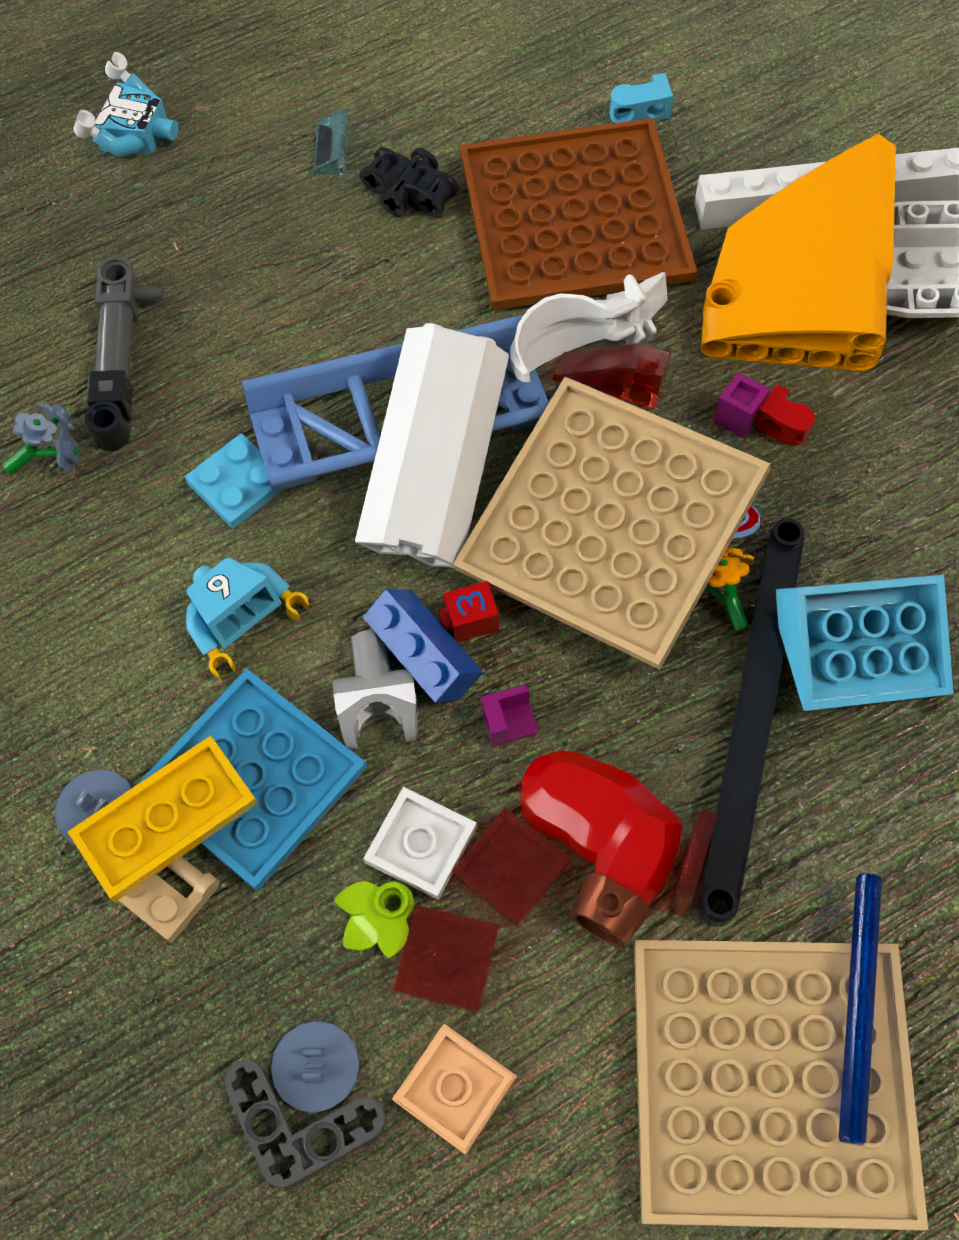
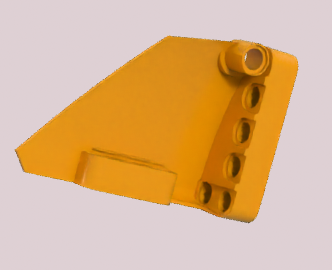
M879 133L797 179L728 228L712 284L706 292L702 312L701 352L704 355L720 359L850 371H866L877 365L886 344L887 284L890 280L893 266L896 146Z

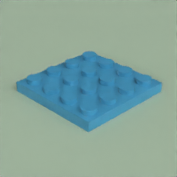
M246 668L140 782L211 735L251 791L258 804L200 844L258 892L366 770L367 764L362 758Z

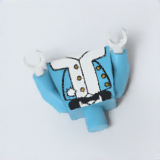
M113 53L112 62L118 67L107 61L105 66L106 74L112 79L121 78L124 82H116L96 120L89 111L80 110L73 127L74 132L80 138L92 136L93 142L100 146L101 151L110 152L117 157L131 154L149 155L153 153L160 138L172 141L177 138L178 123L175 120L167 119L162 100L134 73L129 74L125 70L127 66L126 58L121 53Z

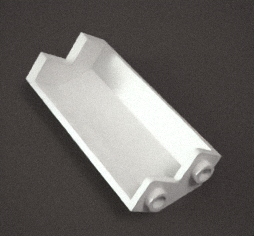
M426 323L423 327L407 328L357 530L356 543L379 554L409 555L432 567L454 568L452 564L467 541L509 359V354L496 346V342L493 339L443 328L433 323Z

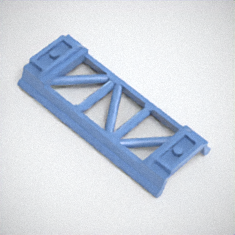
M523 315L456 330L478 337L491 338L496 342V346L509 354L498 405L504 408L505 413L495 416L492 432L511 427L512 431L536 426L549 404L536 369L529 372L531 381L525 383L517 379L511 368L510 347L515 339L517 325ZM403 343L242 381L252 426L272 492L317 481V475L375 461L381 435L364 385L395 377ZM349 388L368 444L294 403V401ZM301 423L351 452L312 461Z

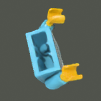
M227 558L213 568L201 566L195 571L193 575L194 583L186 591L192 601L187 606L186 628L201 653L209 656L210 671L217 679L223 680L216 671L218 664L228 662L234 672L236 666L228 654L220 653L217 648L218 646L225 649L282 603L279 597L286 603V615L293 621H298L300 615L291 606L293 604H301L308 611L309 602L305 594L290 592L288 590L290 585L269 565L251 562L241 564L231 558Z

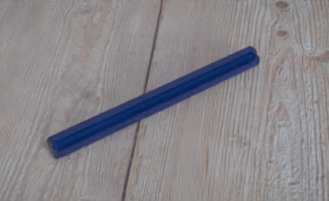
M860 873L856 878L838 1137L841 1142L855 1146L864 1145L867 1139L882 888L881 877L873 873Z

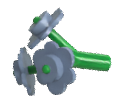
M40 402L38 407L50 419L49 421L38 413L32 415L27 413L17 414L13 431L15 434L22 436L26 444L3 463L4 469L8 473L14 474L34 457L57 456L59 468H64L66 473L71 472L72 466H75L79 459V447L77 442L68 433L69 431L73 432L75 428L70 424L71 415L66 409L55 403L50 406ZM56 424L64 429L59 432V439L55 443L56 448H37L41 442L44 444L52 442L53 435L57 431Z

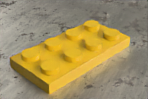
M210 735L68 831V834L108 897L115 903L257 805L258 802Z

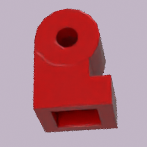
M776 384L759 408L753 427L786 445H802L807 441L815 421L814 413L805 404L793 403L787 400L790 391Z

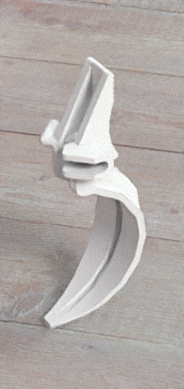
M665 272L652 276V278L646 279L640 284L637 283L633 275L629 274L624 279L625 291L606 295L607 300H594L585 295L560 293L543 298L530 307L519 321L515 339L510 347L511 368L517 379L525 383L530 382L529 372L570 350L598 340L618 341L626 338V346L630 349L637 348L640 343H648L657 331L651 318L668 300Z

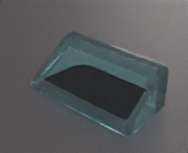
M348 109L339 110L317 121L314 174H346L350 131Z

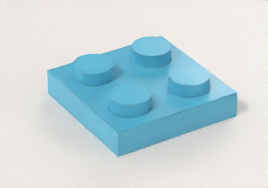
M242 433L184 476L187 484L232 529L284 490L272 492L260 451Z

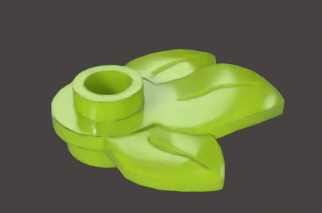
M361 881L346 887L334 899L335 903L342 910L352 915L344 932V948L353 951H364L378 944L380 950L387 958L395 956L404 948L409 938L407 919L411 916L414 909V898L407 886L399 882H387L378 887L370 882ZM391 898H398L401 901L400 907L395 911L386 909V902Z

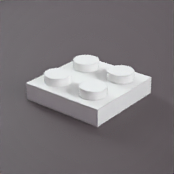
M403 787L363 860L369 866L439 900L477 828V822Z

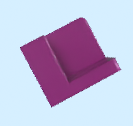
M738 372L719 397L714 423L745 438L750 431L753 417L768 397L770 388Z
M521 685L481 697V711L493 747L537 735L538 727L529 703L530 692L527 685Z

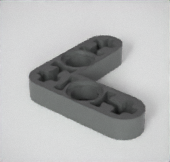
M252 1060L238 1061L229 1068L225 1076L226 1092L262 1174L268 1183L278 1188H289L299 1184L373 1142L382 1135L386 1127L387 1118L381 1105L372 1098L362 1097L294 1134L267 1073L259 1064ZM242 1071H246L250 1075L257 1074L258 1078L252 1082V1087L257 1097L262 1098L265 1093L268 1096V1100L254 1103L246 1112L243 1105L251 1104L252 1101L245 1090H236L235 1086L241 1082L240 1073ZM365 1108L369 1113L376 1111L378 1117L372 1121L374 1129L367 1132L363 1127H358L349 1132L355 1141L347 1145L345 1133L336 1124V1121L344 1117L345 1125L349 1126L359 1119L357 1112L359 1109ZM271 1110L277 1117V1127L271 1135L259 1137L254 1132L253 1120L260 1111ZM330 1129L337 1136V1147L331 1155L319 1156L313 1150V1138L320 1130ZM284 1134L287 1142L278 1144L280 1150L285 1157H294L296 1162L290 1167L292 1175L287 1179L280 1173L273 1174L272 1169L278 1165L274 1151L269 1149L265 1154L262 1151L263 1146L276 1143Z

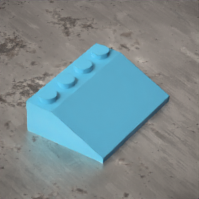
M944 575L776 589L779 631L803 710L808 711L954 694Z

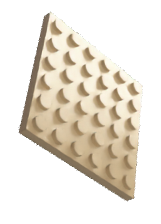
M564 377L452 565L456 571L479 582L488 581L489 587L660 670L770 472V463Z
M635 940L641 1224L928 1230L898 944Z

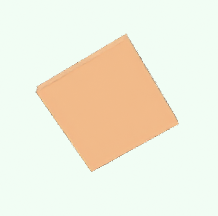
M443 1024L392 1100L466 1155L516 1080L517 1075L449 1026Z

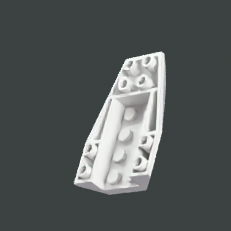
M959 200L894 202L893 266L891 277L887 284V315L905 318L959 317Z

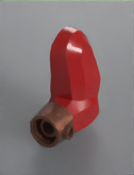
M564 750L539 756L527 767L519 790L521 815L533 830L567 845L578 856L595 864L594 873L587 875L570 914L574 921L587 932L610 945L623 948L651 913L650 905L666 886L678 856L683 826L681 820L633 775L617 767L578 752Z

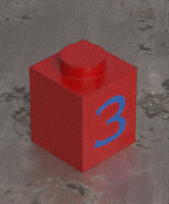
M488 581L442 593L444 608L438 609L440 621L447 631L451 630L453 638L457 643L499 631V613Z

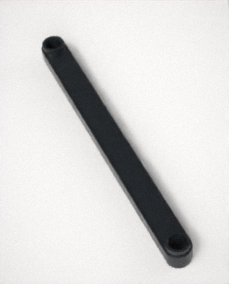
M785 518L779 520L772 527L764 556L698 901V911L701 918L712 926L722 927L729 924L736 916L740 903L785 651L779 631L776 589L796 587L805 539L802 525L793 519ZM780 536L788 537L792 542L784 541ZM713 897L723 899L727 903L729 912L726 914L714 913L709 908L708 899Z

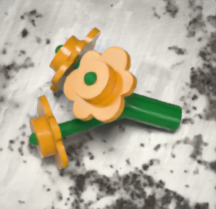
M727 548L704 590L723 602L734 629L739 630L748 626L749 622L737 597L735 584L740 582V577L746 576L749 573V565L754 563V557L752 555H743V551L740 549ZM724 586L725 593L716 587Z

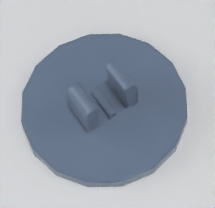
M106 770L85 772L72 779L60 793L55 806L56 824L62 836L75 845L68 831L132 789L129 782L117 773Z
M313 1021L295 1027L284 1035L276 1047L271 1065L273 1085L282 1100L298 1111L316 1114L332 1110L347 1099L356 1085L360 1064L357 1048L346 1032L334 1024Z

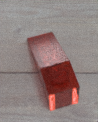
M640 344L563 352L553 374V380L562 382L564 377H567L612 397L656 408L665 385L671 353Z

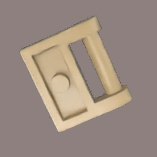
M182 856L167 867L194 888L188 898H185L155 874L118 900L171 944L214 894L220 883L211 873H202Z

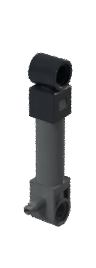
M116 256L104 260L99 265L97 271L95 304L99 311L95 369L93 372H89L87 403L90 408L85 414V423L95 443L104 451L119 450L127 444L130 438V430L125 420L131 419L133 388L129 381L133 322L138 321L139 301H150L164 297L161 287H140L131 263L123 257Z

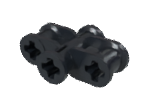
M380 147L374 153L372 163L364 167L359 175L362 183L369 190L381 194L379 201L382 207L388 213L397 217L403 216L406 213L407 204L431 217H440L444 212L446 202L449 198L456 196L459 190L455 179L446 172L437 170L438 162L435 156L423 148H416L411 153V160H409L407 157L388 148Z

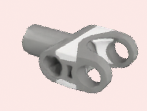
M374 630L358 632L351 637L355 676L333 679L335 709L345 746L351 751L358 750V738H360L364 723L377 715H388L394 718L400 724L402 731H404L406 743L417 741L418 706L414 677L407 669L390 671L388 648Z

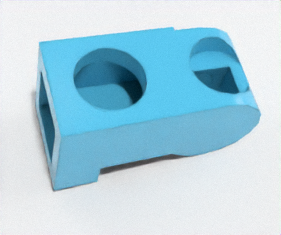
M666 74L652 75V82L635 86L629 84L616 86L611 92V120L618 123L653 118L654 121L671 118L673 94Z

